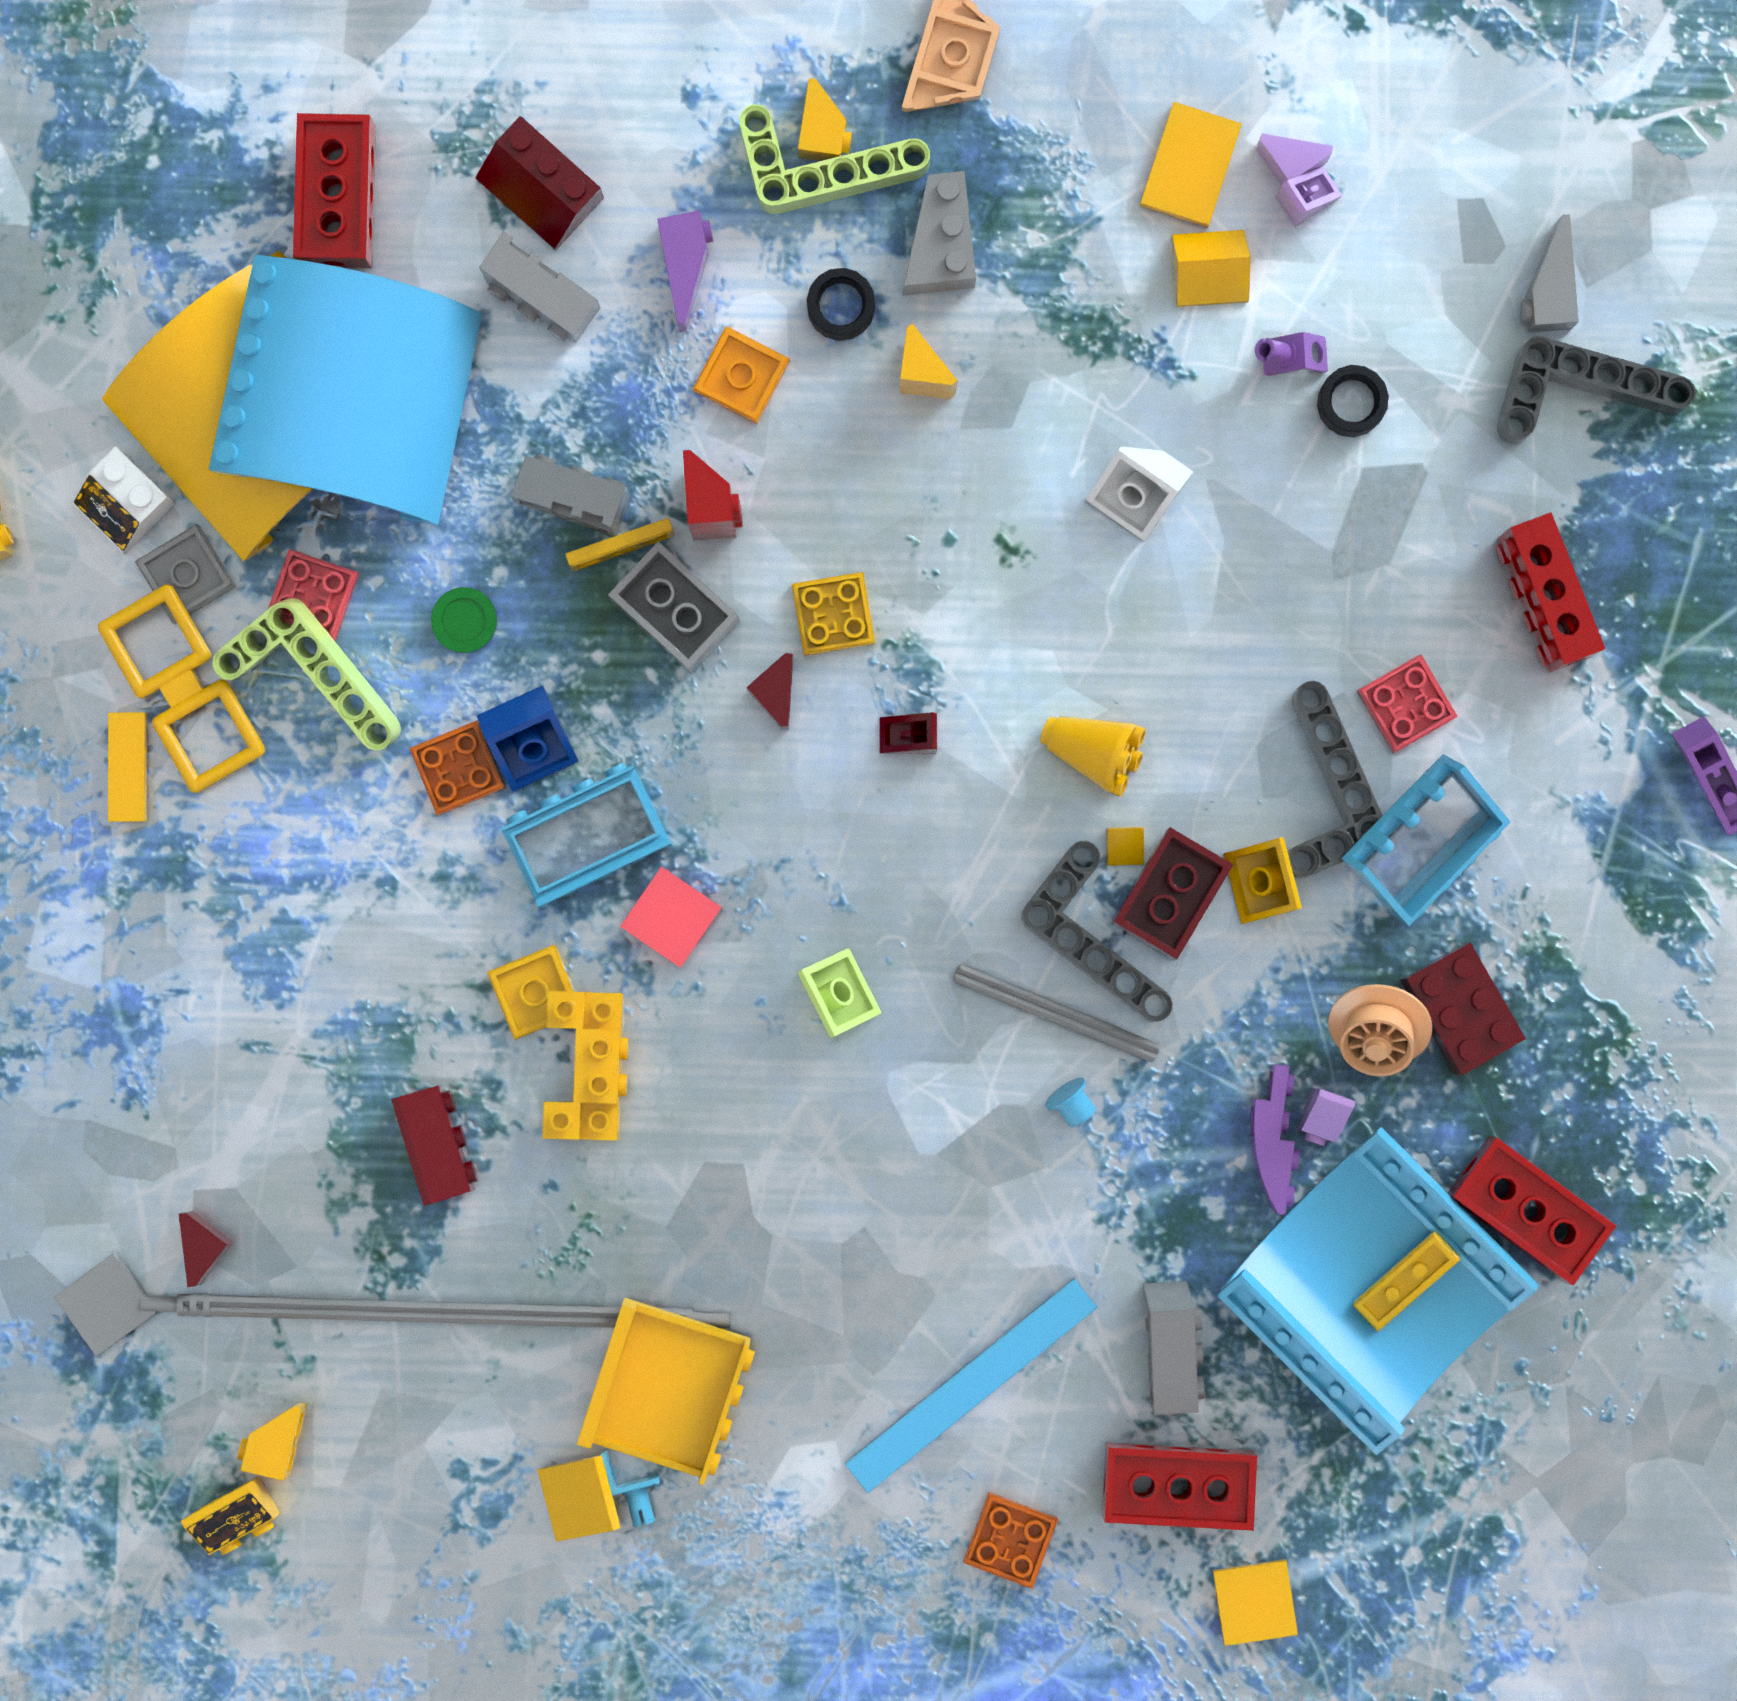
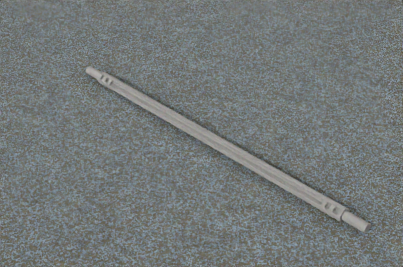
M178 1294L177 1298L145 1297L140 1300L141 1311L176 1312L177 1316L187 1315L192 1317L222 1316L615 1328L621 1307L204 1296L199 1294ZM659 1308L718 1328L730 1327V1313L693 1312L691 1308Z

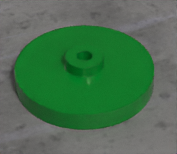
M460 587L446 592L438 599L432 610L431 626L438 641L447 649L457 653H472L485 647L493 638L497 628V613L492 602L482 592L473 588Z

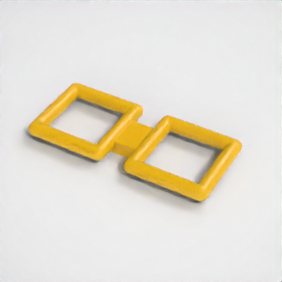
M165 584L98 624L100 635L134 694L138 698H145L160 689L171 708L153 718L152 725L191 792L199 793L264 755L265 746L229 683L224 679H219L204 688L194 671L196 667L210 659L211 652L172 585ZM165 602L192 648L193 653L144 681L115 630ZM220 697L248 747L198 776L170 725L215 698Z

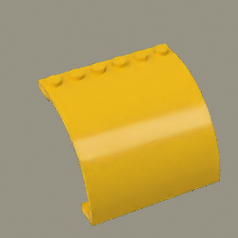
M277 251L269 255L272 257L286 258L280 251ZM253 264L210 289L166 324L130 360L102 397L104 403L243 561L270 546L274 540L269 534L270 531L294 506L313 490L277 481L219 474L209 470Z

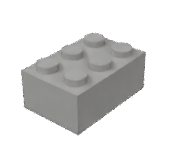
M659 542L646 553L608 594L615 605L690 674L740 622L739 615Z

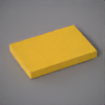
M1173 102L1140 206L1208 228L1242 123Z

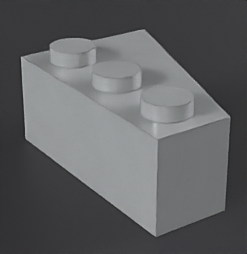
M964 171L928 175L904 282L903 295L975 288L976 272Z
M503 231L479 266L486 283L489 284L487 290L501 301L505 302L509 298L519 305L517 310L531 321L535 322L539 318L549 325L547 330L561 341L565 342L569 338L577 343L600 309L598 300L561 272L558 274L541 263V258L535 253L531 252L528 254L513 244L511 241L513 237Z
M536 454L535 458L525 455L511 494V498L515 503L612 537L618 535L631 499L625 484L610 478L603 479L593 476L589 471L576 466H570L569 469L556 465V460L542 454Z
M1187 1281L1143 1283V1291L1147 1302V1318H1145L1149 1343L1150 1399L1154 1415L1199 1413L1198 1399H1204L1205 1397L1203 1376L1197 1377V1365L1203 1364L1202 1342H1196V1330H1202L1201 1308H1194Z

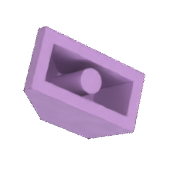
M1311 1088L1297 1130L1306 1133L1304 1136L1306 1141L1324 1147L1327 1140L1336 1143L1356 1101L1323 1089Z

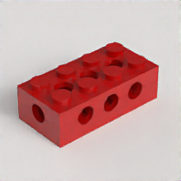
M297 113L293 232L294 259L342 268H372L376 125L370 115ZM334 151H343L339 159L334 161L328 160ZM335 186L342 187L338 195L333 197L327 196L331 188ZM341 222V226L337 231L332 233L326 232L327 227L331 223Z
M1552 512L1510 527L1497 538L1499 544L1495 546L1496 553L1501 564H1507L1512 578L1509 579L1510 589L1516 599L1520 598L1526 611L1522 613V618L1529 633L1534 632L1539 644L1535 647L1540 664L1543 667L1547 666L1551 673L1588 659L1605 650L1602 638ZM1530 556L1536 559L1538 566L1531 561ZM1543 589L1550 594L1551 600L1545 596ZM1557 623L1563 627L1564 634L1559 631Z
M1487 1137L1447 1192L1470 1214L1561 1281L1573 1286L1617 1226L1497 1137ZM1503 1178L1508 1185V1190L1503 1197L1498 1198L1494 1193V1185L1499 1179ZM1533 1200L1537 1205V1214L1533 1219L1527 1220L1524 1215V1207L1529 1201ZM1564 1223L1567 1228V1235L1564 1240L1557 1242L1554 1237V1230L1558 1224Z
M1105 1442L1102 1518L1105 1523L1254 1531L1257 1455L1252 1450ZM1140 1476H1148L1151 1478L1150 1488L1142 1493L1135 1492L1133 1490L1135 1479ZM1177 1478H1185L1188 1480L1186 1491L1179 1495L1172 1494L1170 1492L1171 1483ZM1212 1481H1224L1225 1489L1222 1494L1216 1497L1207 1494V1488Z

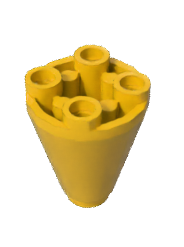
M1050 716L1043 727L1040 743L1046 745L1050 752L1106 792L1122 797L1128 784L1129 777L1127 776L1129 772L1136 773L1141 764L1143 752L1138 751L1145 738L1146 728L1133 723L1067 716L1055 718Z

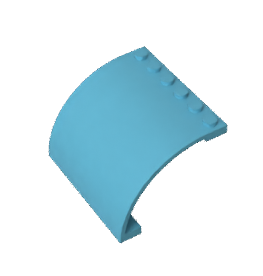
M254 255L209 470L219 474L260 478L329 492L401 512L400 518L407 521L438 525L482 314L447 297L388 278L327 264Z
M1380 1127L1333 1168L1282 1218L1243 1261L1217 1296L1375 1455H1378L1403 1434L1405 1428L1400 1424L1401 1421L1441 1374L1494 1323L1534 1294L1539 1284ZM1435 1230L1460 1256V1261L1377 1332L1352 1305L1353 1301Z

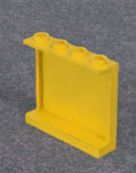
M624 1297L577 1445L591 1449L592 1443L700 1477L699 1484L704 1485L707 1474L714 1476L721 1455L715 1453L719 1440L726 1442L732 1420L726 1418L730 1405L737 1407L744 1386L737 1384L741 1371L749 1372L755 1351L749 1349L751 1338Z

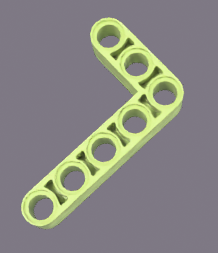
M752 104L747 106L739 117L741 136L758 203L769 214H780L916 180L923 177L928 172L930 166V150L927 144L919 139H907L785 170L769 110L762 105ZM759 118L766 125L762 130L753 132L746 127L750 120ZM911 152H916L924 160L917 166H911L905 162L904 157ZM761 153H769L775 158L774 162L769 166H760L755 162V159ZM875 161H882L888 165L889 169L886 173L877 175L870 171L869 166ZM840 170H848L854 177L848 183H839L835 180L834 175ZM811 178L819 184L818 188L812 192H805L799 188V184L804 179ZM771 187H777L784 194L779 200L770 201L764 197L765 191Z
M288 598L271 606L219 649L213 657L212 664L215 673L223 679L233 680L251 671L278 647L283 645L368 749L382 750L395 742L400 735L401 726L396 716L307 606L298 599ZM283 608L289 609L294 616L293 625H288L283 621L281 617ZM256 630L261 631L266 636L267 644L265 648L256 643L254 637ZM306 637H310L316 642V654L310 653L305 648L304 641ZM229 653H233L238 657L240 661L238 670L232 668L228 663ZM328 666H334L339 670L341 676L339 683L329 678ZM352 694L362 698L364 702L363 711H358L352 706ZM375 723L382 724L387 730L386 739L383 740L376 736L373 728Z

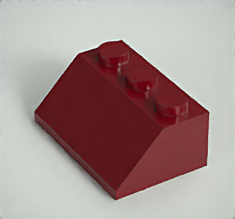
M521 116L495 142L475 177L481 185L555 251L604 199L601 187Z
M438 1085L391 1099L423 1205H430L475 1190L473 1183L478 1181V1176L473 1161L466 1162L462 1148L467 1146V1140L462 1126H455L451 1112L456 1111V1105L451 1091H445L443 1085Z

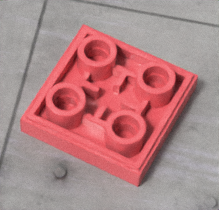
M289 549L268 609L288 598L298 599L307 606L336 642L359 573ZM283 608L281 612L283 621L288 625H293L294 616L289 609Z
M1421 654L1357 690L1358 695L1393 754L1458 717Z
M661 866L620 927L681 968L722 907Z

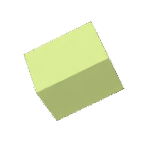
M849 948L797 972L830 1038L881 1014Z

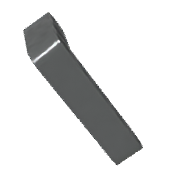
M1537 336L1528 340L1516 355L1497 424V432L1499 437L1508 444H1518L1524 441L1536 427L1548 381L1667 415L1678 414L1688 407L1695 399L1696 389L1691 380L1684 376ZM1528 349L1539 350L1543 355V363L1535 364L1531 362L1528 357ZM1569 358L1574 360L1578 365V373L1571 374L1567 372L1563 367V359ZM1605 368L1612 373L1613 382L1611 384L1602 382L1598 377V369ZM1634 378H1641L1647 383L1648 392L1646 394L1639 393L1634 389ZM1518 384H1529L1533 388L1534 397L1531 399L1522 397L1518 391ZM1669 388H1676L1682 393V403L1679 404L1671 401L1668 396ZM1516 417L1520 419L1524 424V432H1513L1508 424L1509 418Z
M1307 681L1299 686L1292 695V705L1345 825L1301 843L1288 851L1294 878L1299 879L1306 878L1343 862L1341 858L1362 837L1360 833L1361 826L1366 822L1374 825L1383 816L1328 690L1318 681ZM1304 690L1316 692L1319 697V704L1316 708H1308L1303 704L1301 695ZM1319 723H1327L1332 727L1334 735L1331 741L1326 742L1318 738L1316 727ZM1334 756H1341L1348 762V771L1345 775H1338L1331 769V760ZM1350 789L1359 791L1363 797V803L1358 809L1352 808L1346 803V793ZM1337 837L1344 843V852L1340 857L1333 856L1328 852L1327 842L1329 838ZM1302 851L1309 855L1311 866L1307 871H1300L1294 866L1293 858L1296 852Z
M1089 841L1076 842L1068 849L1025 905L1021 915L1023 925L1143 1019L1150 1022H1159L1166 1019L1170 1015L1173 1005L1169 994L1063 913L1100 862V852L1095 844ZM1085 848L1091 852L1093 857L1091 866L1080 868L1074 863L1073 854L1076 849ZM1063 877L1069 881L1071 888L1067 896L1058 897L1053 894L1051 882L1054 878ZM1034 906L1044 907L1048 912L1047 923L1043 926L1033 925L1028 918L1030 908ZM1070 928L1076 933L1077 943L1073 948L1067 949L1058 943L1057 937L1061 929ZM1093 950L1102 952L1106 957V965L1101 971H1094L1087 964V956ZM1123 972L1131 974L1135 979V987L1128 994L1120 992L1116 986V979ZM1151 995L1161 997L1164 1002V1010L1158 1016H1152L1146 1011L1145 1002Z

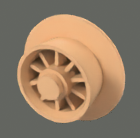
M1374 984L1351 989L1336 1000L1329 1014V1032L1335 1044L1340 1048L1344 1060L1355 1070L1371 1076H1390L1404 1070L1411 1063L1412 1059L1425 1050L1432 1035V1020L1426 1007L1412 994L1393 986Z

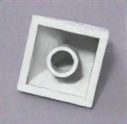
M1120 447L1086 498V501L1145 542L1193 471L1164 451Z

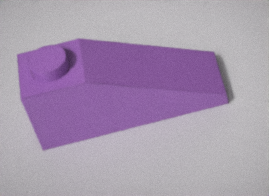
M700 210L657 218L679 332L687 331L708 257L706 243L713 242L709 220L702 221Z
M1703 716L1673 732L1672 736L1724 831L1730 836L1737 832V771L1718 733Z

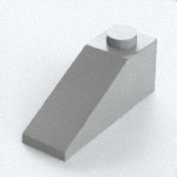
M1570 214L1562 215L1555 223L1526 294V300L1521 302V317L1523 322L1528 323V332L1571 330L1579 322Z

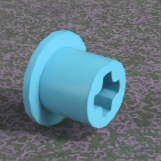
M1076 1078L1064 1084L1048 1098L1045 1104L1048 1110L1057 1109L1069 1127H1075L1083 1123L1096 1110V1107L1083 1090L1087 1083L1084 1078Z

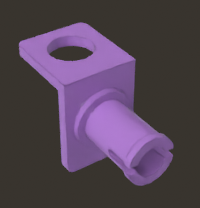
M1300 332L1275 338H1265L1266 340L1262 338L1255 346V355L1258 360L1263 361L1264 374L1267 376L1303 369L1319 373L1328 371L1326 338L1324 336ZM1313 344H1315L1318 350L1317 363L1312 357L1311 349Z

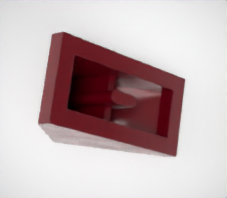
M785 653L746 687L752 697L775 723L784 730H789L793 671L792 653Z
M937 713L880 717V754H936Z
M190 1211L180 1213L179 1222L187 1287H195L205 1281L234 1242L195 1212Z

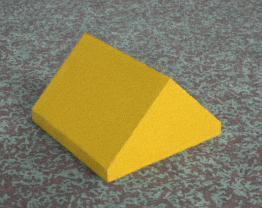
M1244 230L1173 234L1171 236L1177 307L1249 302L1251 257Z
M912 323L906 328L900 393L951 399L956 395L958 380Z
M1284 837L1223 854L1224 859L1233 864L1228 874L1241 924L1302 909Z

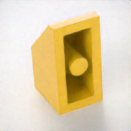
M809 78L798 144V158L823 161L842 156L843 153L849 154L852 132L846 131L845 117L816 79Z
M298 1403L250 1433L248 1439L243 1438L238 1451V1460L243 1461L240 1471L282 1481L290 1477L307 1404Z

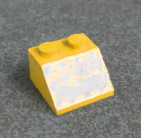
M259 1475L194 1511L181 1520V1523L208 1555L219 1550L223 1556L241 1546L242 1543L239 1538L252 1532L254 1537H257L275 1527L271 1520L279 1516L280 1512Z

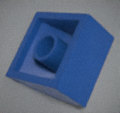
M543 685L476 715L485 740L512 792L579 762Z

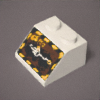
M115 446L89 472L72 504L125 555L176 503L124 452Z

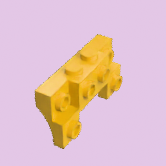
M548 991L546 1028L576 1029L573 1102L544 1101L542 1139L619 1140L620 1096H627L628 1085L627 1074H621L622 1060H628L629 1038H622L623 993Z

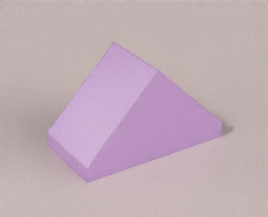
M1262 133L1256 150L1282 185L1289 179L1326 164L1332 154L1333 146Z
M1323 166L1287 180L1281 185L1276 195V199L1295 227L1342 197V194Z

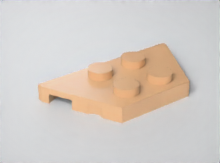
M933 0L901 111L911 112L980 99L1000 33V26L989 16L983 15L978 10L977 5L971 0Z

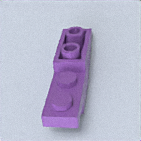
M1271 1064L1266 1100L1251 1099L1250 1136L1253 1159L1264 1195L1274 1213L1285 1215L1286 1207L1292 1208L1294 1202L1295 1187L1289 1185L1291 1171H1297L1299 1163V1149H1294L1295 1142L1280 1139L1281 1132L1287 1133L1290 1112L1285 1111L1284 1106L1286 1096H1292L1294 1075L1289 1074L1290 1066Z

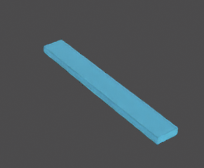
M1073 1278L846 1461V1467L866 1492L869 1493L1092 1313L1097 1306Z

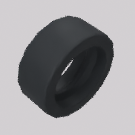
M847 268L830 269L819 275L809 288L807 295L808 318L814 328L826 338L837 341L853 339L864 333L872 323L875 312L874 291L868 280L857 271ZM843 283L852 286L858 291L862 298V309L855 321L847 325H836L824 318L820 311L819 302L827 288L834 284Z
M1348 365L1338 368L1327 377L1318 393L1317 408L1321 420L1329 430L1340 436L1357 437L1369 433L1381 422L1388 409L1389 394L1385 382L1377 372L1366 366ZM1349 380L1360 381L1366 384L1372 391L1374 406L1370 415L1364 420L1358 422L1345 421L1333 410L1331 403L1332 394L1335 388L1342 382Z

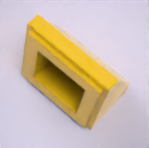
M1144 827L1106 829L1107 866L1144 865Z

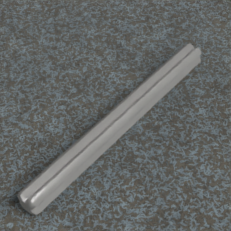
M964 964L958 966L953 980L957 984L1146 1061L1154 1062L1159 1053L1160 1045Z

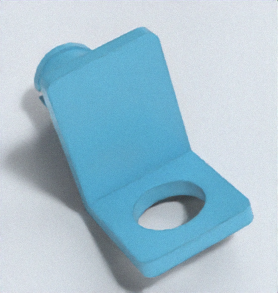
M602 1450L600 1455L603 1458L612 1496L620 1493L626 1495L632 1518V1526H642L643 1520L640 1510H642L645 1525L655 1522L656 1519L653 1515L647 1489L651 1485L660 1483V1474L617 1484L609 1450Z

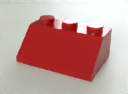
M683 450L687 521L693 541L737 538L736 528L743 527L739 494H732L730 484L691 450Z

